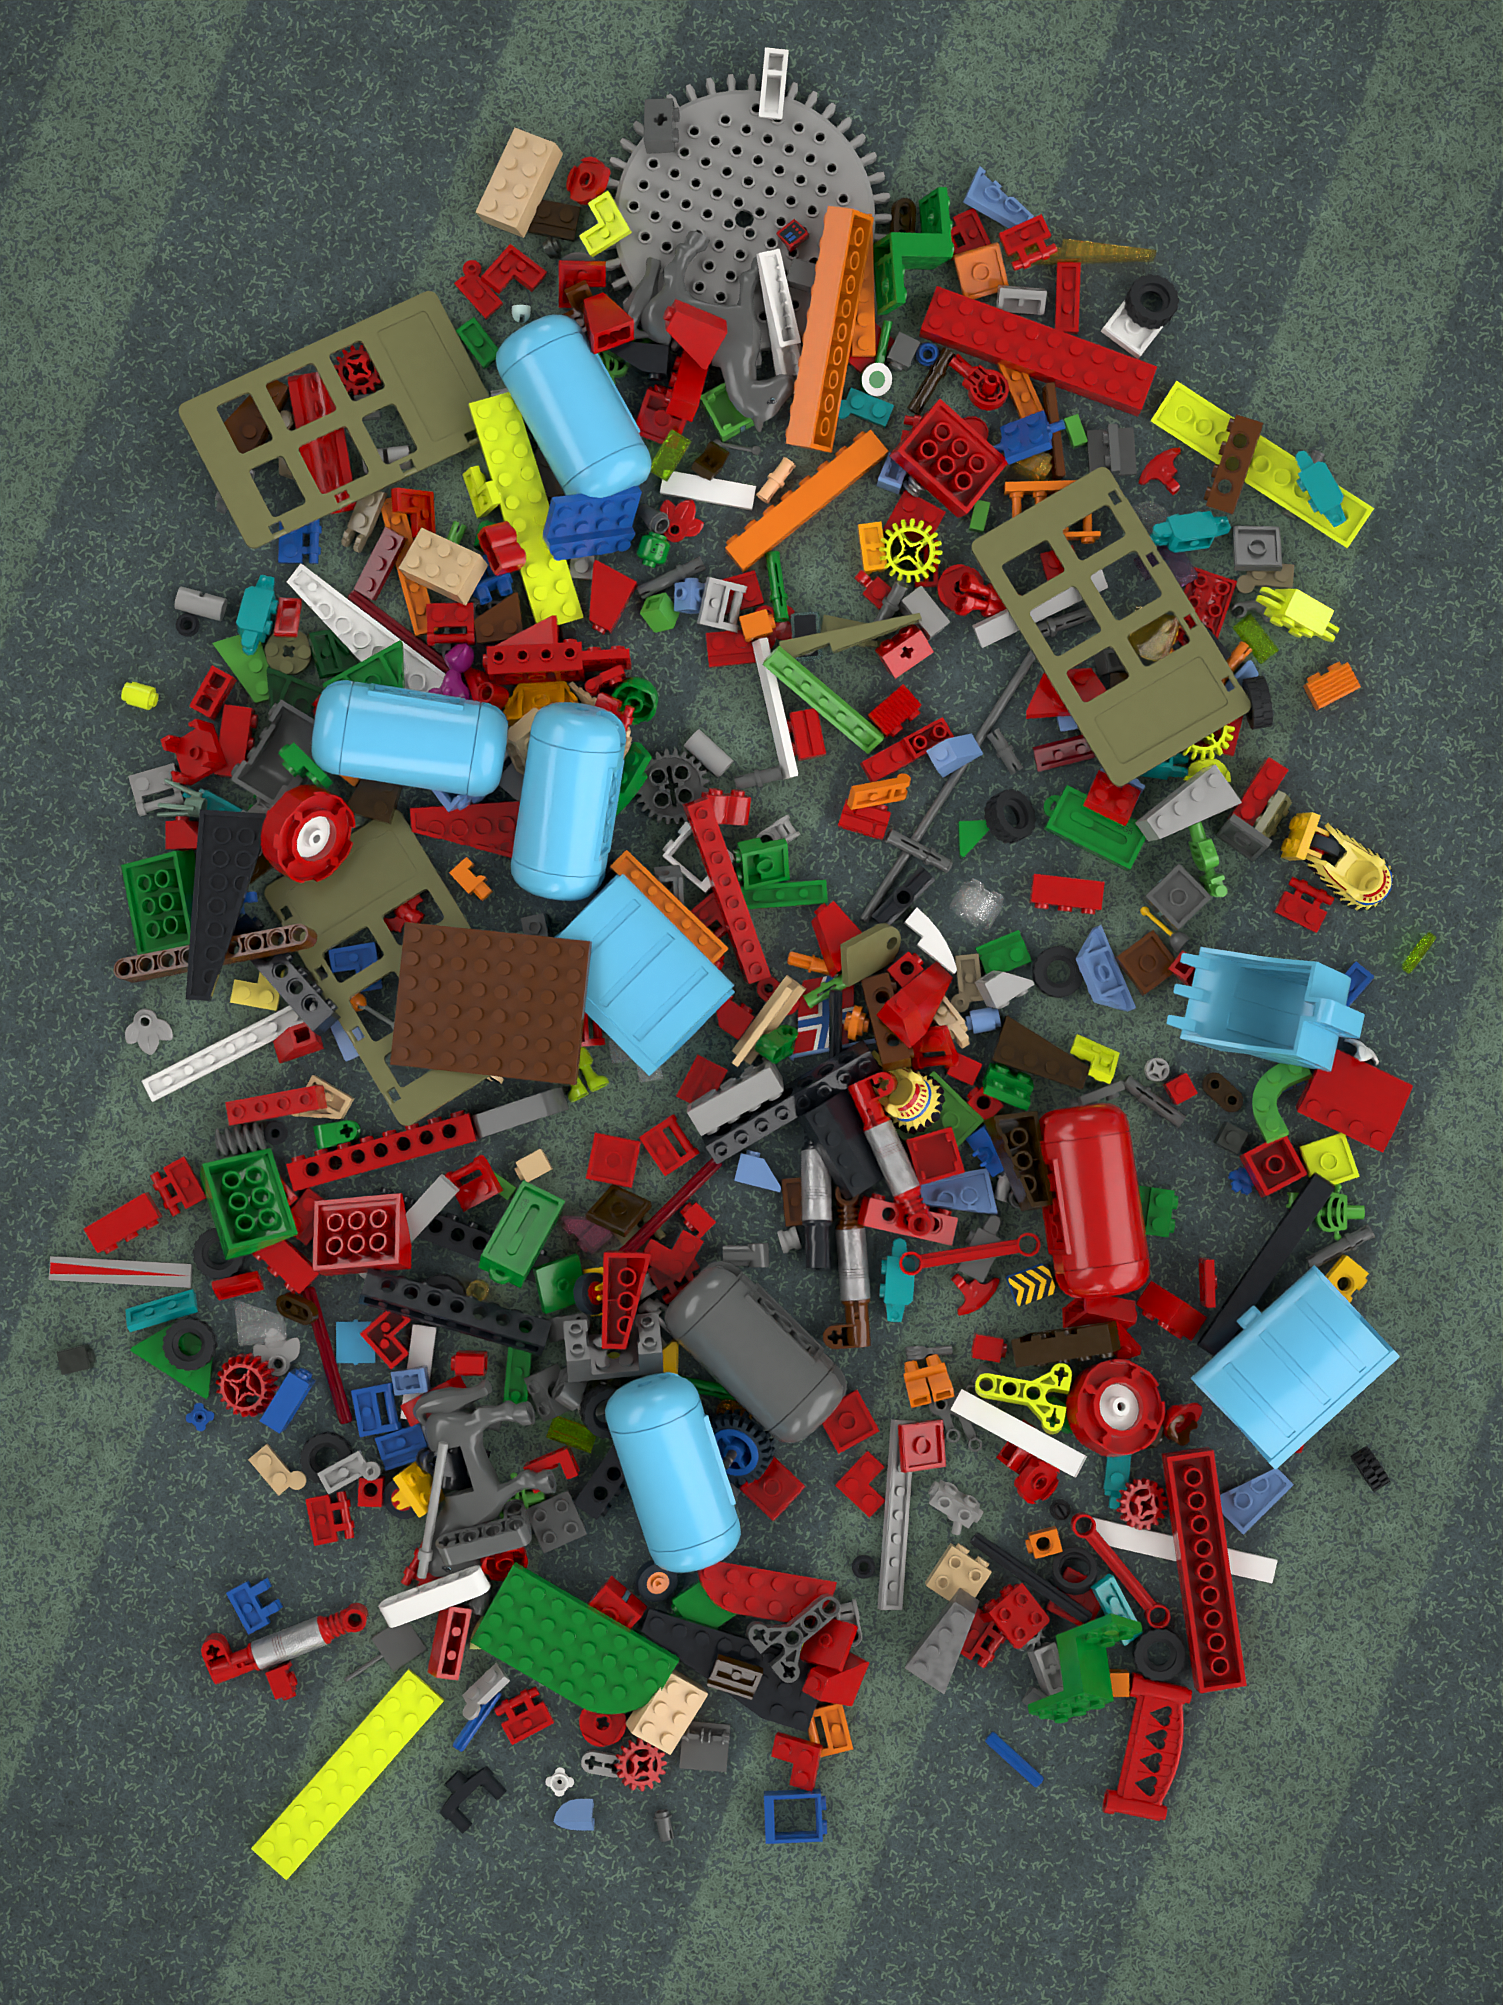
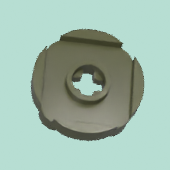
M298 631L296 638L276 637L272 634L264 648L266 660L270 667L291 676L305 671L312 660L308 639L301 631ZM293 646L295 648L293 650L294 656L291 658L290 656L284 657V648H291Z

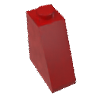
M604 292L584 299V322L593 354L634 340V319Z
M675 299L672 306H668L663 315L666 331L701 368L706 370L728 333L727 322L723 318Z
M596 559L593 563L589 621L593 625L592 629L602 635L605 632L611 634L633 595L637 582Z
M833 901L828 906L823 903L815 910L814 913L817 916L811 921L825 965L831 977H834L842 970L840 944L862 933Z
M1113 1296L1075 1298L1062 1308L1063 1328L1117 1320L1127 1330L1137 1320L1135 1301Z
M849 1652L842 1672L822 1666L811 1668L802 1691L819 1701L852 1706L870 1662Z

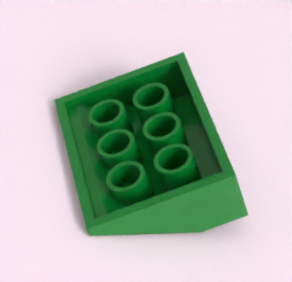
M194 850L173 851L121 865L138 955L190 945L196 865Z
M271 1148L202 1164L199 1175L226 1260L251 1254L298 1234Z

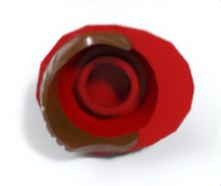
M1194 1402L1187 1405H1172L1167 1409L1162 1423L1165 1436L1180 1446L1187 1445L1190 1442V1432L1198 1428L1197 1421L1202 1414V1406Z

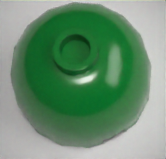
M638 676L628 677L617 685L612 694V697L623 701L620 711L624 712L626 705L635 708L632 715L634 717L633 725L650 721L656 713L659 701L658 693L652 683L645 678Z

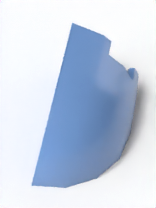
M575 1799L561 1805L555 1814L554 1823L570 1830H594V1818H592L593 1799Z

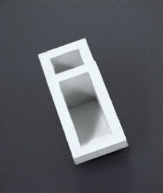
M765 48L759 108L760 118L782 120L789 50Z
M916 908L904 924L922 937L917 946L950 973L954 974L957 968L946 941L930 919Z

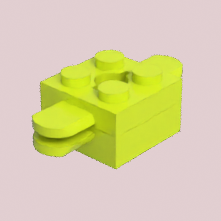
M1261 587L1260 593L1262 595H1258L1256 601L1267 607L1264 615L1271 618L1270 622L1272 624L1288 628V633L1298 638L1302 636L1308 638L1318 636L1325 641L1334 642L1335 636L1333 634H1337L1339 628L1329 622L1334 612L1333 609L1298 589H1275L1274 591L1268 587Z

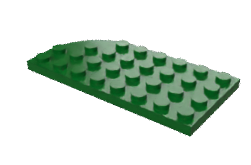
M516 1562L510 1569L470 1641L472 1644L581 1708L602 1714L626 1713L646 1705L660 1687L662 1691L680 1659Z

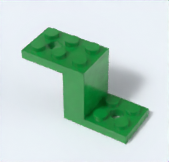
M938 187L919 200L921 233L891 232L873 244L878 315H887L906 303L907 290L904 287L903 279L905 269L933 270L953 257L954 244L951 240L952 220L949 217L950 197L947 194V187Z
M1110 1613L1056 1635L1064 1690L1027 1704L1029 1714L1039 1716L1040 1719L1054 1720L1055 1723H1065L1068 1721V1718L1086 1715V1711L1102 1709L1105 1707V1704L1113 1702L1106 1647H1112L1115 1645V1642L1120 1640L1132 1639L1133 1635L1143 1632L1141 1622Z

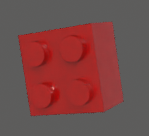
M1287 1136L1268 1144L1264 1142L1239 1156L1261 1198L1307 1175Z

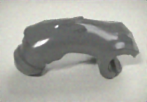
M1256 600L1238 602L1231 608V610H1234L1238 607L1242 610V614L1237 616L1236 619L1243 618L1249 610H1255L1257 614L1262 615L1265 622H1269L1271 619L1264 615L1267 607Z

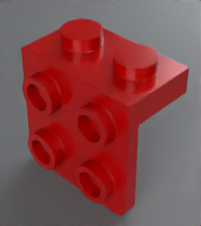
M1023 1583L1016 1585L1008 1584L1000 1590L999 1593L1001 1595L996 1600L993 1598L983 1606L984 1611L979 1614V1617L984 1623L994 1621L1015 1649H1020L1049 1623L1050 1619Z

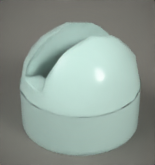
M513 305L512 316L514 320L519 322L520 317H523V323L528 321L531 307L528 305Z

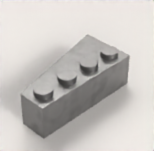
M959 1588L912 1650L905 1669L945 1694L980 1601Z

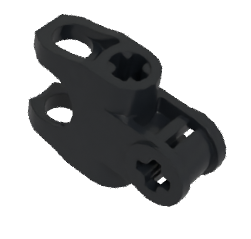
M460 1446L447 1450L442 1488L459 1491L473 1487L471 1479L467 1474V1466ZM429 1447L420 1449L416 1455L417 1466L427 1473L434 1475L437 1451H430ZM485 1449L488 1458H490L491 1451Z

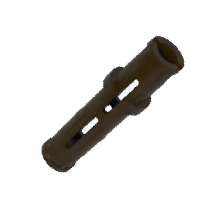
M943 347L934 364L929 366L927 376L907 406V409L916 415L921 414L936 386L942 378H945V372L948 369L949 363L956 356L951 350Z

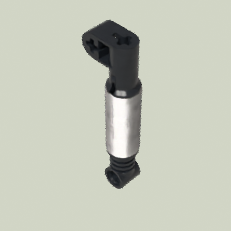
M804 1130L806 1135L804 1140L806 1142H804V1146L801 1148V1214L806 1236L807 1272L831 1271L832 1257L828 1231L832 1221L831 1174Z

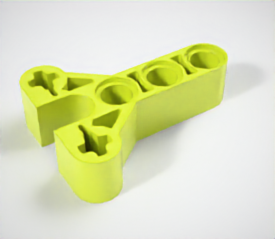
M1058 1363L1052 1367L1051 1372L1033 1381L984 1373L977 1378L975 1390L983 1398L1028 1406L1041 1421L1043 1430L1048 1434H1056L1062 1429L1066 1407L1048 1403L1045 1395L1049 1392L1068 1394L1072 1371L1068 1365ZM1059 1370L1063 1371L1064 1376H1067L1063 1377L1060 1386H1058V1376L1054 1375L1058 1374ZM983 1380H988L992 1383L993 1388L989 1391H983L979 1384ZM1005 1385H1013L1016 1393L1008 1396L1003 1392V1387ZM1030 1389H1035L1039 1392L1040 1397L1036 1400H1031L1027 1397L1026 1392ZM1053 1411H1055V1422L1059 1424H1055L1054 1427H1050V1423L1046 1422V1420L1049 1421L1053 1415Z

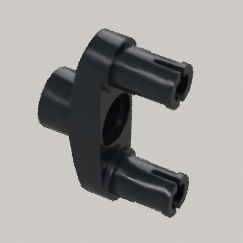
M488 1766L481 1768L468 1778L458 1770L444 1784L452 1794L444 1803L439 1813L445 1820L449 1819L462 1834L472 1823L458 1808L478 1786L481 1787L483 1785L496 1800L506 1793V1789L493 1776L494 1773Z

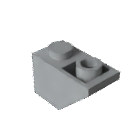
M993 970L975 981V984L987 1007L1001 1009L1007 1006L1012 998L1026 994L1028 988L1033 986L1034 982L1033 980Z

